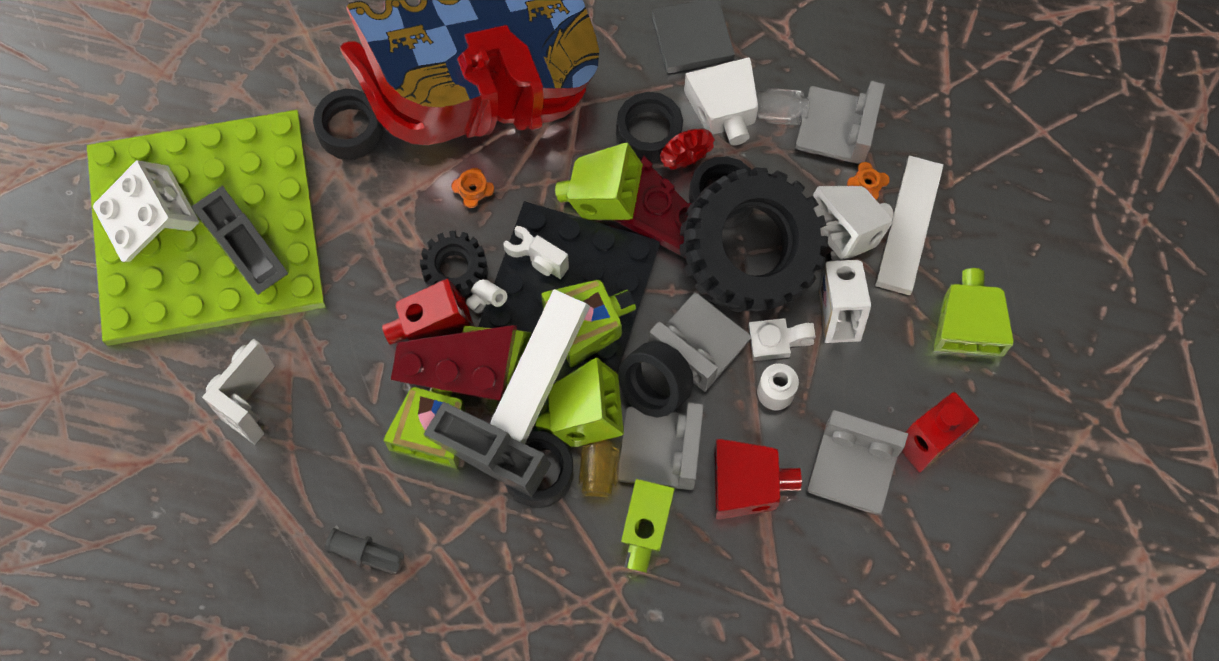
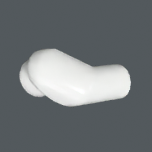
M479 280L473 285L471 289L472 295L467 298L466 305L475 313H482L486 304H492L495 307L502 306L507 300V293L488 280Z

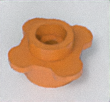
M862 162L858 165L856 175L848 179L847 186H862L877 200L882 187H886L889 184V176L884 172L879 173L873 169L870 163ZM865 180H870L871 184H866Z
M471 168L453 181L452 190L454 193L460 194L464 199L466 207L474 208L482 198L493 195L494 185L486 181L480 169ZM474 185L476 189L470 190V186Z

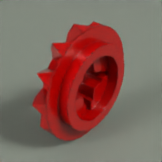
M707 129L684 131L673 137L665 145L660 153V159L664 167H669L670 170L679 167L686 168L692 163L696 164V161L705 158L707 153L714 148L713 142L715 139Z

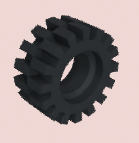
M449 231L450 237L447 238L444 237L442 232L437 235L438 241L436 243L431 238L427 242L429 249L423 248L421 253L423 260L420 259L421 272L426 286L429 287L448 278L463 297L468 293L471 296L473 285L479 280L487 279L488 266L482 245L479 246L478 240L474 237L470 240L468 233L462 232L461 236L458 237L456 231ZM453 255L465 258L468 262V268L462 276L449 278L440 271L441 263L445 258Z

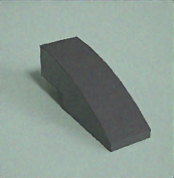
M223 186L191 206L195 214L257 295L288 275L286 269Z
M445 402L442 403L424 432L426 438L445 450L530 497H533L551 466L544 453L511 438L508 432Z

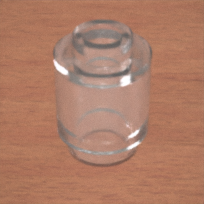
M769 88L768 91H760L758 94L757 119H764L765 123L800 126L802 119L808 118L810 100L809 98H804L803 90Z

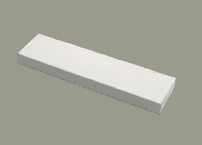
M913 156L908 157L875 286L911 295L943 164Z
M555 289L553 290L490 422L491 425L508 432L511 438L523 444L526 443L588 313L590 306L587 303Z

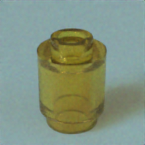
M603 440L581 448L579 485L582 486L583 495L611 497L613 488L617 487L619 449L612 447L611 441Z

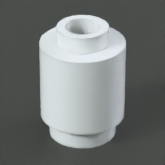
M773 364L767 367L762 373L757 388L759 401L771 410H782L788 407L793 401L799 385L796 372L785 364Z

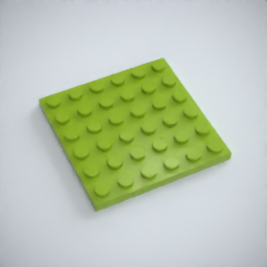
M298 110L87 145L102 341L107 346L326 308L302 126ZM136 160L167 165L190 206H193L223 186L286 269L288 275L257 295L199 218V223L191 231L164 228L130 262H122L93 205Z

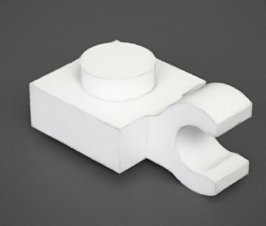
M516 226L514 229L515 235L523 240L520 245H513L508 241L503 243L504 250L508 255L512 257L530 256L533 267L546 276L553 274L561 279L569 269L567 253L538 235L533 237L524 227Z
M786 318L749 322L748 326L749 334L751 335L750 342L753 361L790 358V347L814 345V338H816L814 323H803L787 328Z

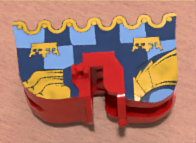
M385 0L384 12L382 13L373 12L370 6L363 1L350 2L346 7L362 45L356 41H348L342 43L340 50L362 87L377 120L393 136L411 144H438L465 134L468 138L485 136L492 133L496 126V121L503 124L513 123L517 130L542 128V123L558 120L575 110L586 92V86L592 80L598 68V42L583 0H419V4L416 6L409 5L406 0Z

